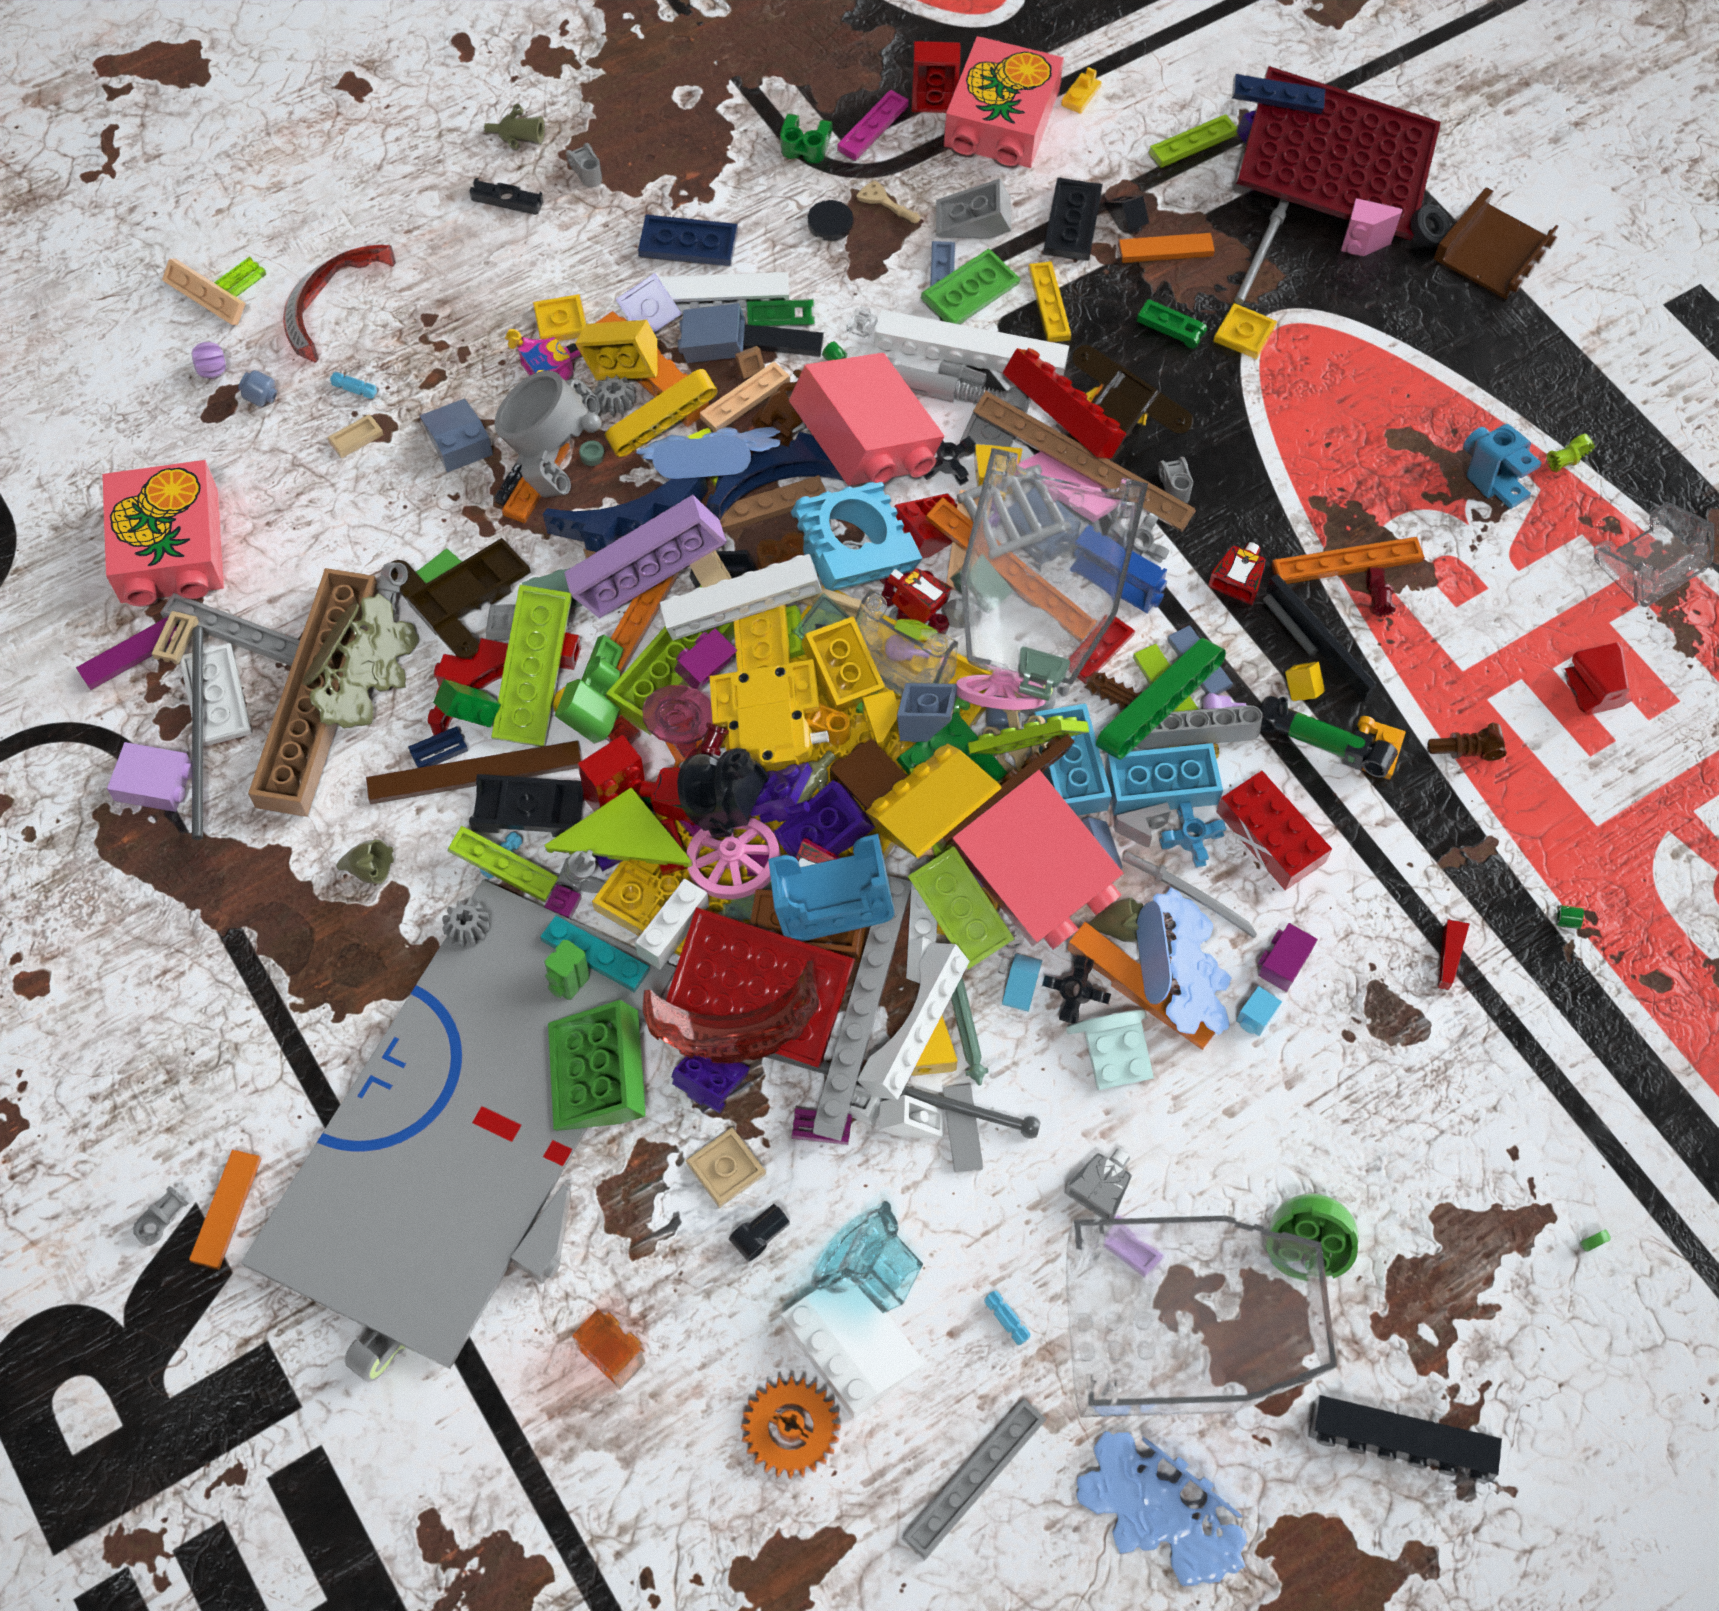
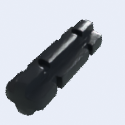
M515 463L511 470L513 472H509L500 486L501 490H498L494 496L497 504L504 506L508 501L509 496H511L522 478V465L518 466Z

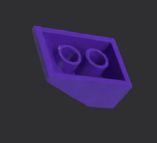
M833 780L808 801L810 804L809 812L798 814L794 819L785 821L773 833L786 853L796 858L803 838L838 855L852 847L858 839L865 837L875 826L845 786Z

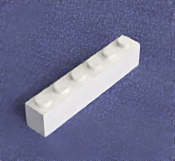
M788 272L658 276L682 314L683 310L736 303H739L742 312H747V301L789 300Z
M807 554L795 556L791 560L779 564H771L767 568L758 571L746 572L742 576L730 580H721L717 584L705 588H696L687 594L672 596L660 602L666 629L672 640H677L822 593L811 556Z

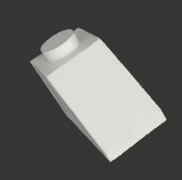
M907 1095L900 1096L898 1100L889 1099L880 1102L879 1130L898 1137L943 1138L944 1110Z

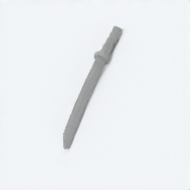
M1126 851L1122 861L1156 877V882L1160 883L1162 881L1228 920L1252 938L1256 937L1257 933L1251 923L1233 910L1166 871V866L1162 865L1160 868Z

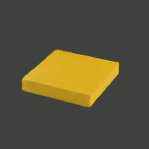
M580 294L533 302L540 339L551 337L556 338L558 341L575 339L580 336L586 326Z
M1234 303L1218 329L1214 342L1257 360L1274 331L1277 321Z

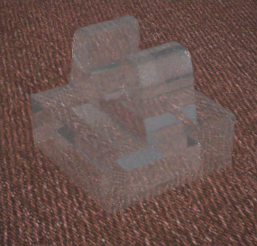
M861 306L860 309L856 308L846 325V331L868 339L878 322V316L871 314L870 308Z

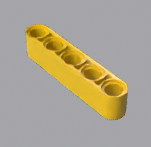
M704 369L696 370L611 426L605 432V437L617 457L627 456L714 398L718 392L717 388Z

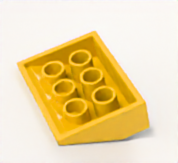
M947 743L945 746L939 747L934 752V755L925 763L917 765L908 777L898 781L885 796L876 799L865 812L881 836L916 858H919L998 792L1001 786L961 750Z

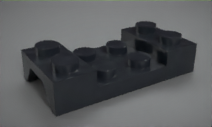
M477 774L476 776L477 795L474 814L469 819L473 832L499 833V829L551 832L552 837H557L582 820L585 797L581 781Z

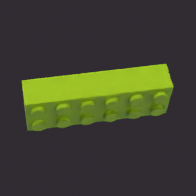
M734 621L677 640H672L666 626H664L606 693L607 699L620 708L618 715L651 735L691 689L674 671L677 664L676 657L685 648L692 649L696 645V639L702 633L707 632L709 634L715 628L731 642L735 637Z

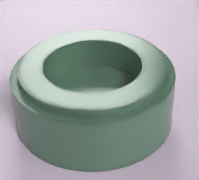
M587 441L579 449L581 461L588 466L598 465L604 460V448L597 441Z

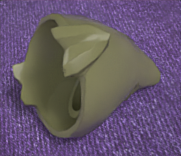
M379 839L364 841L354 846L341 857L336 867L339 871H348L363 882L382 884L388 877L390 863L394 861L392 855L393 847L387 846Z
M1132 897L1114 902L1096 915L1089 925L1098 932L1110 935L1123 942H1138L1137 930L1139 926L1137 925V920L1143 908V903H1137Z

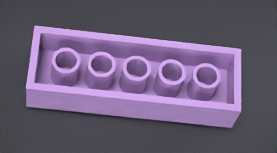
M691 495L564 573L572 597L598 618H601L727 542L720 520L694 495Z

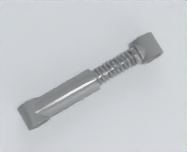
M887 357L913 393L952 402L956 398L957 400L961 398V401L965 399V402L969 400L970 403L973 401L976 404L985 391H988L1021 411L1028 412L1031 398L1017 386L1010 388L1006 392L1001 391L999 393L998 389L995 392L994 388L990 391V388L986 390V387L982 389V386L977 388V385L973 387V384L969 386V383L965 385V382L960 384L961 382L957 377L903 366L898 360Z

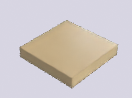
M733 1127L685 1160L687 1166L719 1208L766 1175L765 1169Z

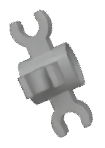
M1152 513L1145 516L1140 528L1134 532L1118 521L1109 532L1110 536L1124 541L1126 548L1140 556L1145 553L1159 563H1162L1163 559L1165 560L1170 552L1169 549L1154 543L1151 531L1159 517ZM1135 538L1142 540L1143 547L1136 544Z

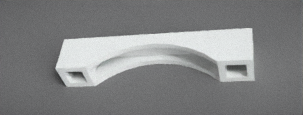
M929 944L919 963L920 988L910 1015L894 1037L869 1057L857 1080L872 1097L898 1100L970 962L956 944Z

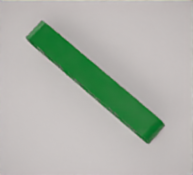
M1205 638L1199 639L1100 732L1096 740V747L1118 760H1122L1222 665L1226 657V650Z

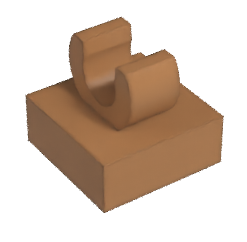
M757 346L735 354L740 376L743 379L751 377L765 368L760 348Z

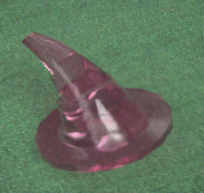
M669 685L657 689L647 697L642 708L643 722L648 731L659 740L673 744L684 759H687L689 753L696 749V741L705 737L708 729L706 727L707 722L713 724L711 702L708 697L700 691L684 685Z

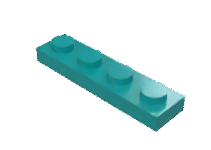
M556 915L540 936L543 943L554 949L563 939L569 940L585 952L589 968L634 993L650 971L648 965Z

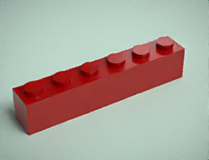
M1016 348L1002 374L1096 457L1111 459L1126 436V433L1119 428L1120 423L1103 414L1104 410L1099 405L1088 401V396L1084 392L1072 387V382L1068 378L1055 372L1056 368L1052 364L1039 358L1040 354L1032 348H1027V350Z

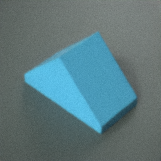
M1015 954L1002 1005L1029 1012L1042 960Z

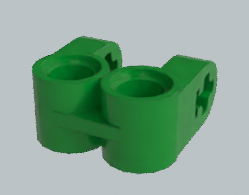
M788 113L780 133L781 154L788 159H796L803 155V158L809 163L821 162L825 158L831 139L833 122L821 119L817 130H810L803 134L799 128L800 116Z

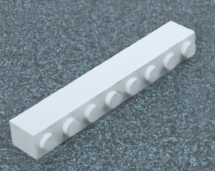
M881 310L875 329L874 347L902 352L908 355L928 357L930 359H945L955 364H966L1001 373L1016 348L1025 350L1032 348L1040 354L1039 358L1052 364L1056 368L1055 372L1063 376L1069 351L1068 345Z

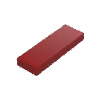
M1115 616L1070 661L1069 670L1072 675L1084 684H1087L1086 677L1092 676L1094 671L1098 673L1134 636L1135 630Z

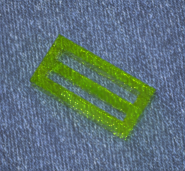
M249 256L214 283L237 297L267 274L265 269L259 267V264L256 261L253 262V259Z

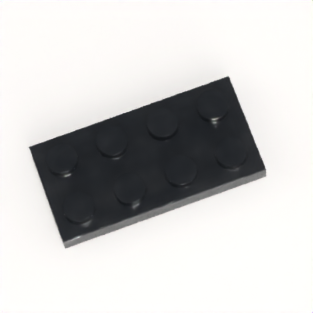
M1057 177L1043 254L1089 261L1103 184Z

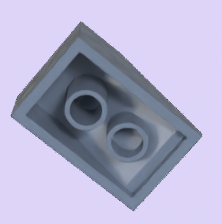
M465 398L419 415L447 473L493 455L489 436L479 417Z

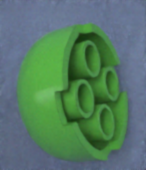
M1301 1194L1286 1200L1274 1212L1269 1224L1267 1244L1273 1255V1261L1289 1275L1313 1281V1275L1320 1277L1332 1275L1334 1279L1346 1273L1355 1263L1358 1254V1228L1352 1214L1337 1200L1321 1194ZM1304 1244H1306V1265L1312 1271H1305L1295 1267L1287 1257H1300L1304 1252Z

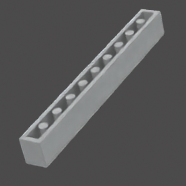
M888 875L894 916L888 922L873 925L870 928L814 1121L813 1134L841 1141L858 1083L857 1080L861 1072L911 893V881Z

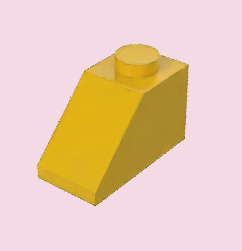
M893 690L862 697L863 714L870 736L883 751L898 729L897 714L901 699H896Z

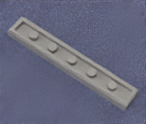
M176 593L171 595L160 612L163 618L170 616L172 611L196 616L199 621L197 627L203 628V633L292 666L300 643L298 639L192 599L183 598Z
M1023 1398L905 1533L902 1540L925 1561L1044 1424L1046 1418Z

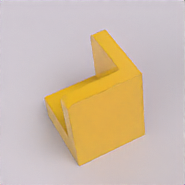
M1319 662L1297 664L1285 671L1292 701L1315 699L1325 692Z

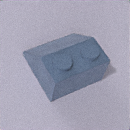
M905 683L897 714L900 741L927 742L951 721L957 697L956 684Z

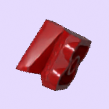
M1620 642L1578 651L1573 655L1572 662L1574 666L1565 668L1568 675L1566 682L1571 689L1575 690L1578 696L1576 702L1580 710L1588 715L1621 708L1633 701L1629 693L1630 688L1624 651Z

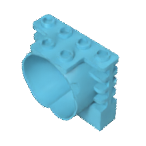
M868 482L861 487H846L838 492L831 493L828 491L816 497L809 498L805 496L796 501L791 514L793 518L797 517L799 521L797 527L800 531L803 530L805 534L803 537L804 555L810 554L816 572L825 589L835 591L887 578L895 569L902 574L912 572L922 560V556L910 532L904 534L902 530L904 524L902 520H897L896 515L898 512L896 508H891L889 504L891 498L889 495L884 494L885 486L883 482ZM829 519H840L856 525L865 532L872 543L867 542L858 550L846 547L833 534Z

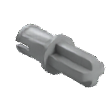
M945 359L941 361L938 370L939 374L957 377L961 383L966 382L978 387H983L987 379L985 373L967 368L966 364L961 366Z

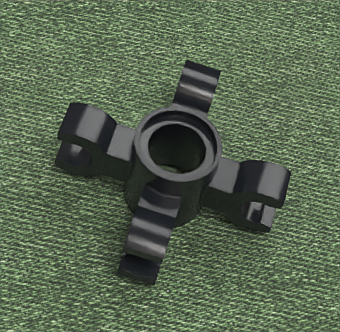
M972 437L964 438L958 445L942 440L936 451V463L927 474L923 475L924 478L928 480L941 471L946 474L952 473L960 486L968 482L969 479L966 476L969 473L960 464L959 459L975 452L974 445L976 443ZM946 456H951V457H953V458L950 459V460L944 459V457H946Z
M1077 955L1074 962L1073 976H1067L1063 980L1045 975L1042 986L1060 991L1061 996L1066 999L1065 1005L1060 1012L1059 1020L1072 1024L1077 1023L1080 1004H1085L1090 1000L1109 1004L1111 994L1093 989L1092 984L1087 980L1093 968V959ZM1079 983L1080 991L1074 996V987Z

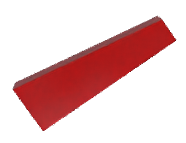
M1448 919L1443 926L1438 988L1449 990L1453 985L1470 923Z

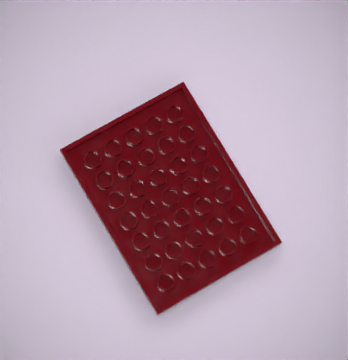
M1268 66L1264 79L1325 89L1324 110L1321 114L1257 103L1236 184L1346 220H1350L1356 198L1400 208L1402 213L1394 235L1411 241L1414 237L1411 229V218L1422 205L1441 122Z

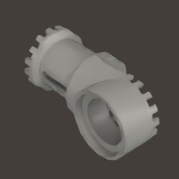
M388 562L381 569L380 583L377 584L379 594L392 603L393 614H396V609L394 608L396 594L400 592V586L406 582L408 572L402 563ZM394 567L398 571V578L395 581L391 578V571Z
M171 1186L166 1189L167 1193L155 1205H150L148 1210L134 1223L133 1234L140 1243L153 1245L160 1241L164 1229L170 1223L169 1219L182 1206L186 1207L189 1204ZM149 1223L156 1225V1231L152 1236H141L143 1226Z

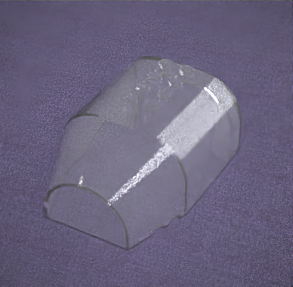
M992 448L960 576L967 661L969 664L991 673L997 670L1009 671L1014 674L1015 678L1023 679L1018 674L1019 653L1022 647H1028L1069 659L1070 666L1065 674V678L1058 687H1071L1117 615L1148 483L1122 478L1120 487L1116 489L1086 486L1030 472L1017 464V453Z
M1227 1215L1074 1220L1067 1241L1066 1287L1073 1382L1080 1417L1237 1413L1333 1371L1337 1367L1321 1243L1286 1232L1280 1234L1263 1229L1264 1226L1258 1224L1252 1226L1236 1221L1237 1218Z

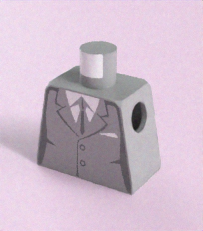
M1115 1149L1109 1159L1097 1153L1069 1181L1064 1193L1108 1223H1111L1132 1178L1131 1173L1124 1169L1130 1160V1156L1121 1149Z

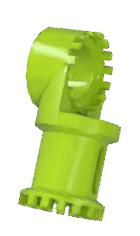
M1582 434L1574 438L1569 445H1566L1565 449L1549 451L1548 455H1546V459L1549 461L1547 464H1550L1548 467L1551 468V471L1558 472L1562 467L1578 465L1580 458H1582L1581 456L1585 457V454H1589L1588 451L1592 452L1595 445L1587 434Z

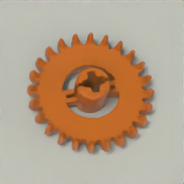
M793 1376L789 1377L786 1386H784L781 1378L778 1377L777 1388L775 1389L766 1382L767 1393L763 1394L756 1390L755 1394L759 1401L748 1400L747 1402L753 1412L742 1413L743 1417L750 1421V1423L741 1425V1430L750 1433L742 1438V1442L753 1444L747 1449V1454H758L754 1460L755 1465L766 1462L764 1467L765 1473L775 1467L777 1478L781 1476L784 1470L787 1471L789 1479L793 1478L795 1470L804 1478L806 1467L813 1473H816L815 1462L826 1465L827 1460L823 1454L833 1455L835 1453L829 1443L839 1442V1437L832 1434V1432L841 1429L840 1424L832 1423V1421L839 1417V1412H829L834 1406L835 1401L824 1402L827 1391L823 1390L816 1394V1382L807 1389L804 1377L798 1386L795 1385ZM785 1406L803 1408L813 1421V1433L804 1429V1419L799 1412L787 1410L779 1414L776 1411ZM792 1420L796 1421L797 1430L791 1429L789 1432H786L784 1423L790 1424ZM769 1422L777 1426L779 1437L783 1441L795 1443L801 1440L806 1444L796 1450H786L778 1447L769 1435Z

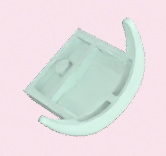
M1132 1010L1101 1016L1066 1027L1067 1034L1085 1032L1097 1090L1154 1078L1141 1022L1142 1019L1148 1018L1145 1010Z

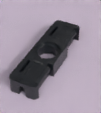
M479 178L474 179V187H471L469 190L472 201L533 215L539 214L544 202L542 192L537 194L523 191L518 186L500 182L496 185L479 181ZM506 193L513 195L509 199L501 198V196Z

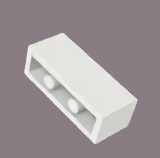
M684 879L635 942L637 955L661 970L687 936L695 908L707 910L709 907L707 892Z

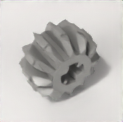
M616 374L614 378L610 379L606 375L605 381L598 380V387L594 388V394L600 401L603 414L610 412L613 417L615 413L619 412L623 416L624 410L631 411L632 404L636 400L634 386L632 383H628L626 377L619 379Z
M469 899L466 905H462L458 900L457 908L448 906V915H443L442 917L444 924L442 929L445 935H449L448 939L452 944L458 941L459 946L463 948L466 942H470V945L474 947L475 939L484 941L485 935L483 932H488L490 929L488 923L489 915L484 911L480 903L474 906L473 901Z

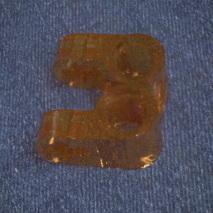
M789 532L779 541L773 539L761 541L756 549L759 570L767 568V566L774 563L779 564L791 560L795 556H804L803 536L796 532ZM791 548H796V549H798V550H796V551H791V550H789V549H791ZM766 555H773V557H770V558L765 557V556H766Z

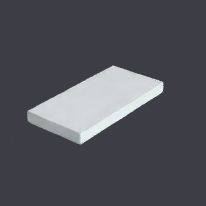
M231 643L203 650V747L251 735L252 731ZM192 653L183 655L180 664L192 716Z

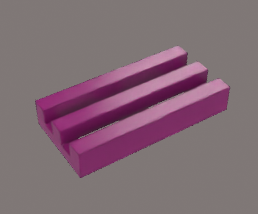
M795 1108L792 1139L849 1145L852 1115H848L844 1136L839 1141L813 1134V1132L799 1131V1127L814 1129V1121L800 1120V1118L815 1120L817 1111Z

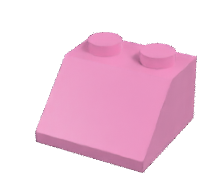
M1356 198L1341 251L1366 256L1390 245L1402 209Z

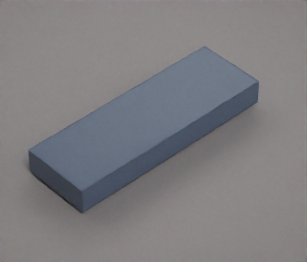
M932 241L930 287L954 271L955 242Z
M1189 625L1169 635L1167 641L1180 658L1200 638ZM1219 667L1200 686L1206 694L1214 693L1218 695L1230 689L1233 683L1223 669Z

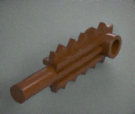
M1094 671L1092 676L1086 677L1088 684L1085 688L1090 690L1091 695H1100L1101 701L1108 699L1110 706L1118 704L1119 710L1125 709L1142 693V691L1135 693L1133 687L1125 688L1124 682L1116 683L1114 677L1108 679L1105 672L1097 673Z

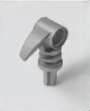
M587 850L586 852L577 851L565 859L556 884L577 893L579 891L598 893L606 882L590 876L595 870L596 858L592 856L593 852L591 850Z

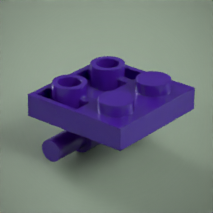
M808 762L799 765L792 764L785 769L775 772H766L769 780L767 783H764L750 815L752 817L760 815L761 822L768 823L775 820L782 822L794 819L798 814L809 812L810 804L807 801L797 803L813 771Z
M693 1049L673 1069L671 1078L674 1080L672 1085L687 1093V1097L699 1105L705 1104L720 1114L726 1105L723 1101L747 1077L750 1068L728 1054L707 1053Z

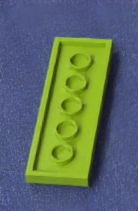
M519 584L498 698L501 706L494 719L492 739L538 747L545 746L572 599L571 593Z

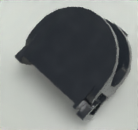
M729 749L721 755L719 760L706 754H696L689 756L681 765L677 779L678 796L684 812L694 824L701 827L703 831L709 830L713 838L729 837L734 832L732 827L747 826L750 820L748 817L764 783L768 782L769 776L746 749Z

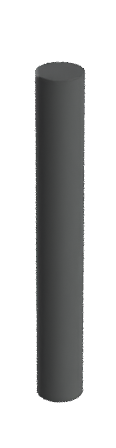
M1271 594L1265 596L1263 599L1264 603L1309 656L1316 654L1318 649Z

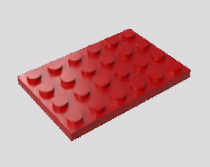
M696 907L664 1008L680 1019L706 1028L738 1029L753 1026L774 1017L795 999L805 983L813 962L817 996L811 1012L802 1024L788 1036L761 1049L821 1068L855 959Z

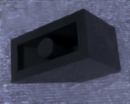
M1123 195L1104 202L1105 208L1119 230H1128L1129 233L1141 231L1143 225L1149 224L1143 196Z

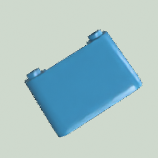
M878 834L858 839L853 845V856L800 867L798 860L793 856L782 855L768 859L774 908L784 936L799 941H806L882 924L893 918V900Z

